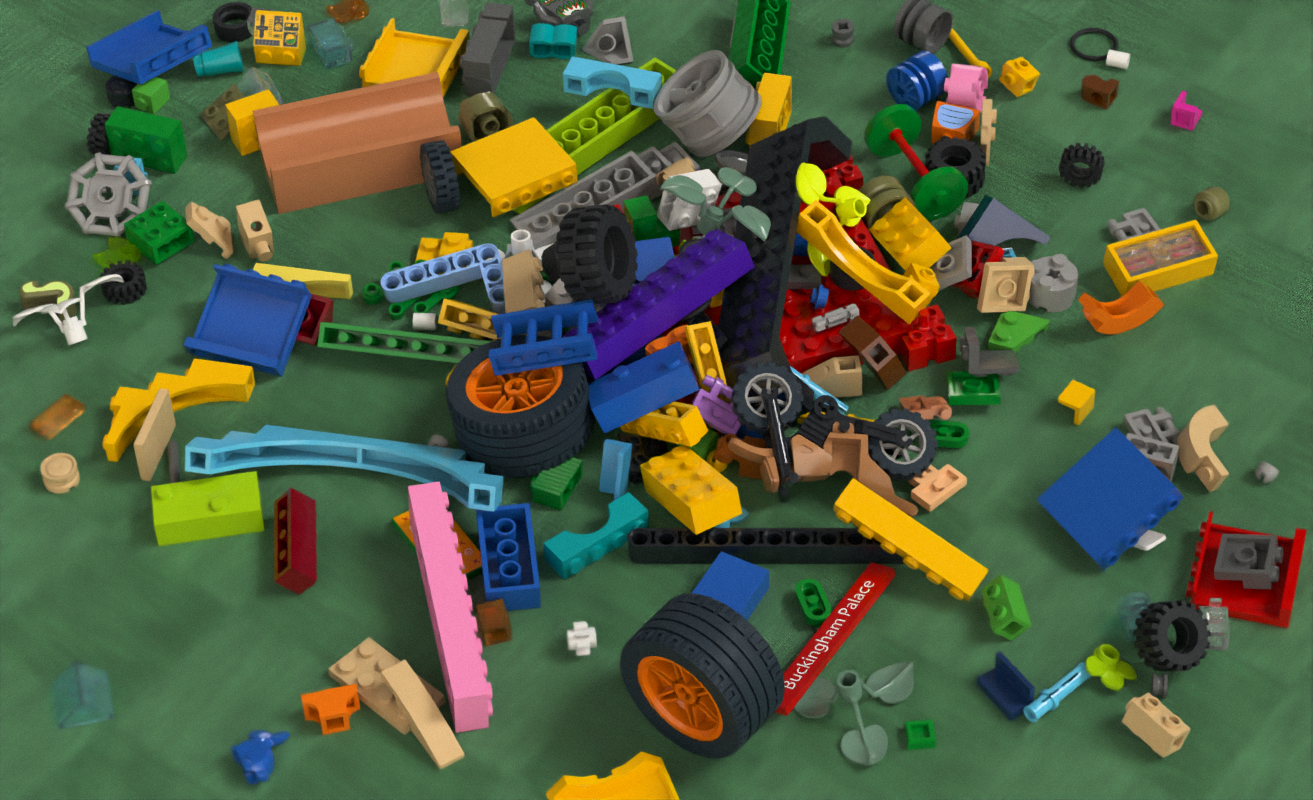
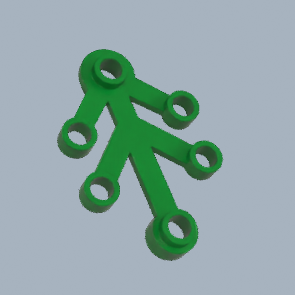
M417 260L414 264L425 262V260ZM391 262L389 264V272L393 271L396 267L404 268L402 262ZM368 283L362 289L363 300L368 305H376L385 297L382 287L378 284ZM458 285L447 290L443 289L426 294L432 296L425 302H417L422 297L420 296L400 303H393L389 306L390 317L394 320L401 319L413 304H415L414 313H429L440 301L444 299L453 300L458 294ZM420 308L425 309L423 312H418L417 310ZM396 309L401 310L399 313H393Z

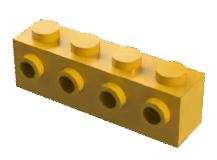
M444 299L438 323L446 325L447 330L461 334L462 330L470 332L469 337L480 340L488 337L494 341L500 338H497L491 316L502 313L456 300Z
M675 401L619 427L626 433L690 447L697 444L708 432V428L697 406Z

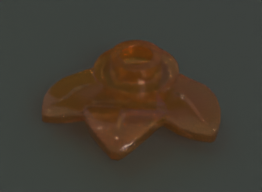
M342 0L341 4L326 6L329 15L333 16L332 20L338 23L362 19L370 11L369 6L364 0Z

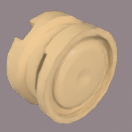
M56 453L48 456L41 463L40 471L43 482L49 492L63 494L70 492L69 489L71 487L76 488L79 484L80 475L73 456L66 453Z

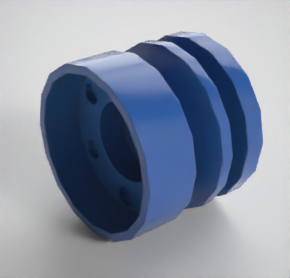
M922 50L909 57L906 61L889 69L886 74V84L890 95L897 104H907L916 111L928 104L929 101L945 93L944 83L948 76L940 60L929 51Z

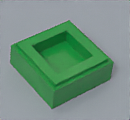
M933 719L904 721L908 750L936 748Z

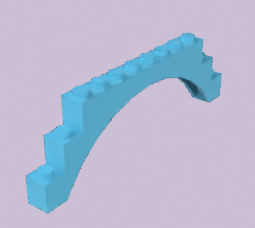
M265 425L256 434L230 431L222 440L195 437L185 446V471L215 474L242 468L273 465L340 466L389 473L424 484L440 481L442 491H447L448 494L470 509L494 512L502 502L503 476L484 474L485 463L466 461V452L460 449Z

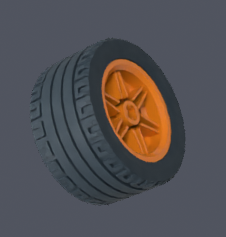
M514 335L511 337V346L526 344V335ZM537 335L536 342L551 340L547 336ZM501 338L484 344L467 354L452 371L445 389L446 401L459 449L466 452L467 461L485 463L484 472L491 475L527 477L539 474L541 470L548 471L549 467L555 468L560 466L566 460L574 457L586 445L594 428L595 417L589 402V387L582 362L495 376L489 359V350L500 348Z
M695 593L681 594L671 598L626 642L621 651L620 670L622 679L637 708L666 738L695 755L719 759L734 755L772 716L783 701L785 692L784 676L778 659L769 644L742 615L726 604L708 596Z

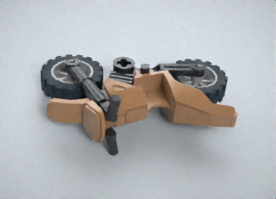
M761 362L757 363L754 367H748L744 373L739 375L731 395L733 413L738 416L737 420L741 425L744 423L747 426L746 429L752 432L753 430L758 431V434L763 436L767 448L754 447L737 438L730 439L728 448L733 453L747 460L761 464L760 473L766 492L770 494L778 493L779 501L786 503L789 499V489L797 481L825 480L838 471H845L851 474L855 480L914 519L918 513L917 507L894 494L890 477L894 481H900V479L909 481L913 477H919L928 469L935 458L938 441L935 439L936 432L934 429H931L929 420H924L920 413L916 411L915 413L910 412V409L903 408L902 411L891 409L888 413L884 412L874 422L842 415L838 411L837 401L829 395H822L814 402L810 413L799 431L793 436L785 437L784 431L795 422L803 402L802 386L796 381L797 377L793 372L790 374L787 371L788 368L782 365L779 367L773 362L768 364ZM766 382V388L763 387L761 389L756 383ZM771 383L779 386L780 388L778 389L776 386H773L771 389ZM750 388L760 396L748 397ZM784 392L786 402L777 399V396ZM750 403H756L757 411L753 409ZM779 406L784 407V409L781 412L779 410ZM905 429H907V430H909L910 432H912L913 435H911L910 437H908L907 435H905V434H906ZM914 439H918L920 448L911 445ZM907 450L918 453V456L911 461ZM903 457L905 462L896 461L894 459H901Z

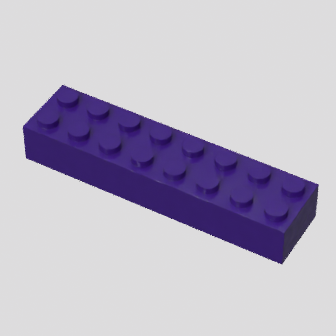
M718 229L710 231L697 243L688 246L680 255L668 260L660 269L648 274L644 280L633 286L632 291L622 301L607 303L603 309L597 312L598 322L589 323L587 326V334L592 333L596 346L597 360L582 362L585 374L594 380L598 379L753 269L754 264L745 242ZM577 327L567 331L562 338L577 336Z

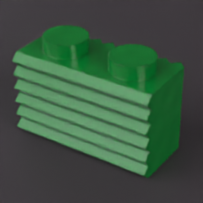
M572 457L570 460H566L565 463L560 464V466L555 468L549 467L548 471L541 470L539 476H534L530 484L533 502L561 511L584 475L583 460Z

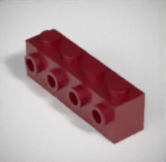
M290 487L274 501V582L300 595L317 581L316 500Z

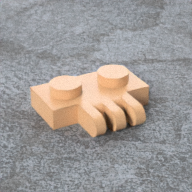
M930 464L922 475L913 477L912 480L908 481L915 487L911 491V499L931 512L967 485V477L949 464L940 470Z

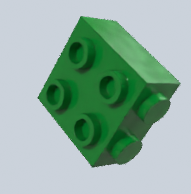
M164 201L159 202L124 223L127 242L155 265L195 242L193 229L187 225L186 219Z

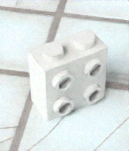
M710 169L679 174L695 180L703 187L702 193L707 196L706 209L716 205L722 183ZM664 191L657 211V217L669 231L695 226L701 219L698 216L701 211V205L687 203L674 194Z

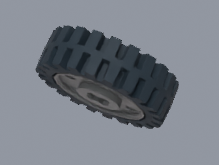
M444 140L422 144L420 146L422 176L432 209L436 214L459 209V185L456 179L455 165L452 162V155L447 143Z

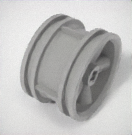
M711 50L692 58L672 74L656 96L654 112L680 138L682 144L688 148L692 155L707 157L732 144L748 129L760 110L762 100L760 94L741 76L722 51Z

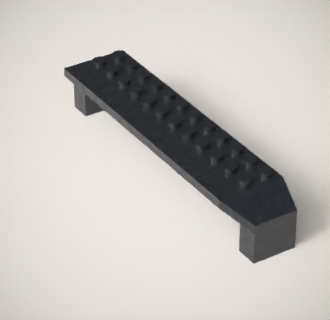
M826 116L807 119L750 145L745 176L755 181L757 189L751 196L741 195L740 206L743 208L745 206H752L765 213L771 221V227L768 237L764 242L738 220L736 222L734 237L745 242L754 268L727 286L723 294L718 327L728 340L719 349V355L727 386L732 389L739 375L744 373L748 367L756 366L757 363L763 362L768 364L773 362L776 363V366L781 367L782 365L788 368L787 371L790 374L792 373L779 335L801 206V198L796 188L797 171L803 162L813 164L821 171H825L850 160L852 141ZM795 375L797 377L796 381L802 386L801 393L803 394L802 408L797 416L799 417L811 411L814 390ZM766 382L756 383L761 389L763 387L766 388ZM771 383V389L773 386H776L778 389L780 388L779 386ZM750 388L748 397L760 396ZM784 392L780 393L777 399L786 402ZM751 403V404H750V405L753 407V409H754L756 403ZM779 406V410L781 412L784 409V407Z

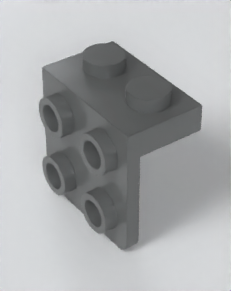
M964 327V336L959 337V349L962 351V361L966 363L968 374L977 377L996 373L1001 376H1011L1013 373L1020 371L1015 351H979V342L974 327Z

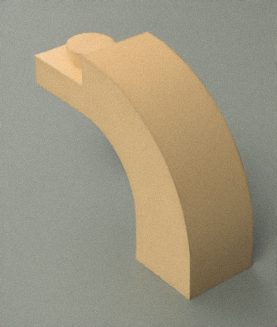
M1215 405L1207 406L1197 411L1181 431L1177 440V445H1179L1178 457L1187 474L1195 472L1209 492L1217 490L1229 475L1210 446V442L1216 441L1229 425Z

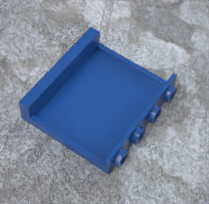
M156 10L86 46L92 68L141 85L211 48L212 44L207 26L201 24L189 31L181 30L163 24L160 11Z
M214 264L213 268L217 275L194 337H186L183 346L191 355L224 363L252 366L253 370L282 377L312 297L306 284L298 280L284 281L281 277L272 274L268 277L263 276L251 269H246V271L238 270L230 264H223V266Z
M1115 427L1038 497L1037 501L1104 571L1108 566L1114 565L1118 561L1119 556L1128 548L1135 546L1139 538L1148 530L1156 527L1159 520L1169 511L1174 510L1184 497Z

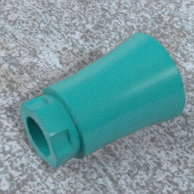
M237 41L219 48L203 51L201 54L193 57L198 77L244 72Z

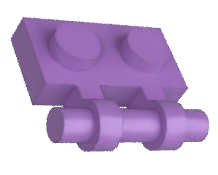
M706 374L702 384L710 388L709 392L699 389L691 405L698 407L707 425L725 435H736L741 424L737 420L738 416L734 415L732 410L731 395L733 389L723 384L724 381L716 377L714 379ZM720 393L729 398V404L717 398L718 394Z

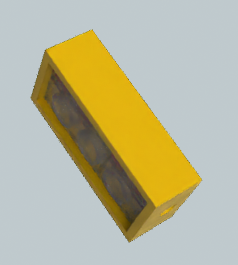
M1193 220L1107 245L1103 266L1120 295L1124 296L1138 281H1141L1155 292L1213 275L1218 254L1197 220Z

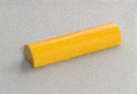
M711 321L686 326L684 329L699 388L709 392L710 388L702 384L706 374L714 379L716 377L724 381L723 384L727 385ZM719 393L717 398L729 404L730 399Z

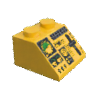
M256 11L253 44L256 63L301 66L306 51L301 13Z

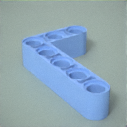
M490 243L397 269L384 274L381 278L383 292L386 299L391 303L403 302L483 278L492 310L502 314L506 313L505 300L498 302L500 299H505L502 261L497 247Z

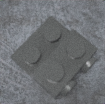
M1222 534L1214 568L1215 579L1240 580L1243 582V588L1271 590L1272 583L1279 580V567L1276 566V563H1282L1283 547H1278L1277 535Z

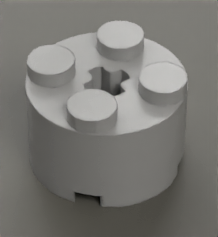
M1055 254L1054 256L1032 260L1031 263L1034 264V277L1031 280L1030 299L1028 302L1037 309H1039V306L1046 308V312H1061L1070 308L1077 293L1078 270L1075 265L1068 261L1067 257L1063 254Z

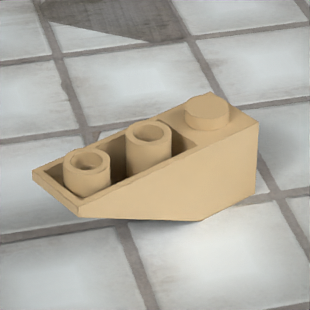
M859 355L833 357L801 373L802 375L807 374L810 376L812 382L835 398L862 395V370Z

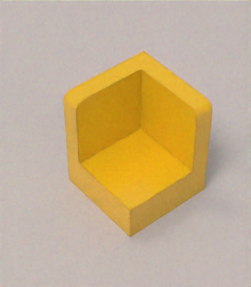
M1072 380L1059 395V403L1075 410L1074 424L1080 425L1094 408L1095 389Z

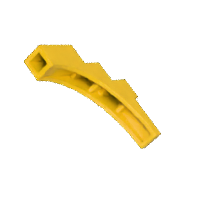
M194 358L191 367L186 369L185 376L157 372L153 382L149 383L147 390L120 386L116 395L112 396L110 401V410L113 411L114 416L111 421V429L108 434H105L102 443L103 449L106 450L108 461L118 462L126 447L138 435L158 390H169L173 412L208 402H248L255 386L252 366Z

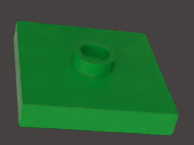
M968 371L946 372L949 405H1001L997 373L977 377L968 374Z

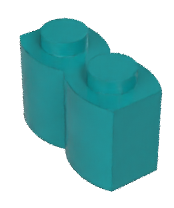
M539 23L532 25L529 41L530 56L535 58H549L553 56L558 59H571L572 56L575 57L577 27L568 24L553 26Z

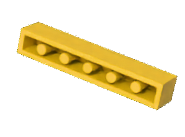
M852 478L834 504L833 511L836 512L835 516L846 524L851 522L857 526L858 532L868 539L875 538L881 543L880 546L886 552L892 555L897 553L903 557V562L914 570L919 568L925 572L926 578L936 585L941 583L947 587L949 594L957 600L962 601L964 599L969 602L989 571L987 568L854 478Z

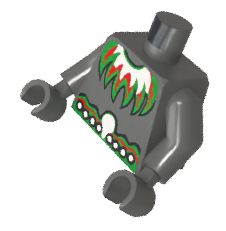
M524 0L527 5L534 7L533 12L540 23L553 26L561 24L573 25L577 27V32L580 35L586 34L589 30L590 16L593 14V0H543L540 2L538 0Z

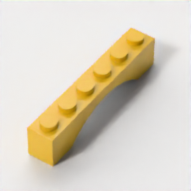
M817 200L799 214L796 232L906 323L910 324L919 316V311L926 308L931 295L930 292L914 279L894 273L871 259L847 235L836 216Z

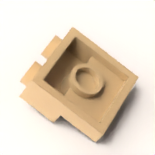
M1026 257L1003 258L1002 262H985L977 309L981 313L1026 311L1027 302L1030 299L1031 280L1034 277V264Z

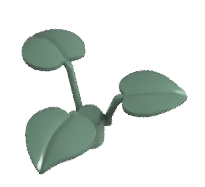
M721 168L717 176L723 184L730 188L718 207L710 206L707 209V196L702 193L703 187L695 180L687 176L676 175L668 178L662 184L660 190L668 191L687 203L701 205V211L698 214L701 219L697 224V229L702 234L706 235L710 231L721 229L722 225L733 216L764 242L766 241L771 221L765 213L752 206H745L743 208L738 205L734 206L725 217L722 216V208L734 190L743 196H751L755 193L757 186L750 177L743 176L742 173L732 168Z
M912 661L902 662L879 669L870 675L866 684L863 678H859V675L852 670L841 672L837 677V684L835 686L825 678H816L793 709L807 718L823 717L829 713L830 703H836L840 694L844 701L852 703L859 730H851L843 736L841 740L842 753L851 762L865 766L874 765L885 756L888 749V737L884 729L879 725H870L864 728L857 701L862 696V689L872 698L879 696L884 703L888 704L899 703L907 699L912 693L914 686Z

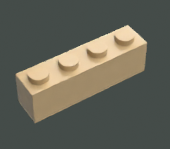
M530 249L503 259L505 312L510 313L545 307L542 301L545 299V294L541 285H544V281L540 273L543 268L539 258L533 257Z

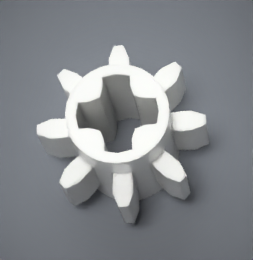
M586 621L573 622L574 629L566 631L568 650H575L577 656L590 655V648L597 647L595 627H588Z

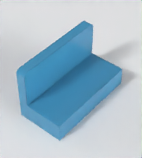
M606 439L603 447L599 491L614 494L615 501L627 493L632 444Z

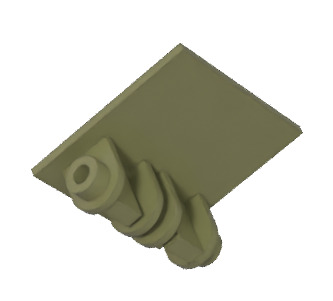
M235 84L200 113V116L221 141L230 134L225 104L245 98Z

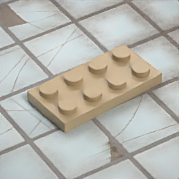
M368 637L328 668L329 676L342 686L356 684L359 700L406 735L411 731V724L397 706L396 697L381 678V671L401 661ZM416 674L437 707L442 706L445 703V695Z

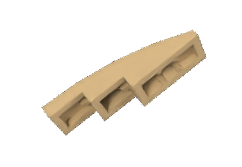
M404 659L381 671V678L396 697V704L410 722L411 731L438 768L441 770L464 758V752L452 730L408 662Z

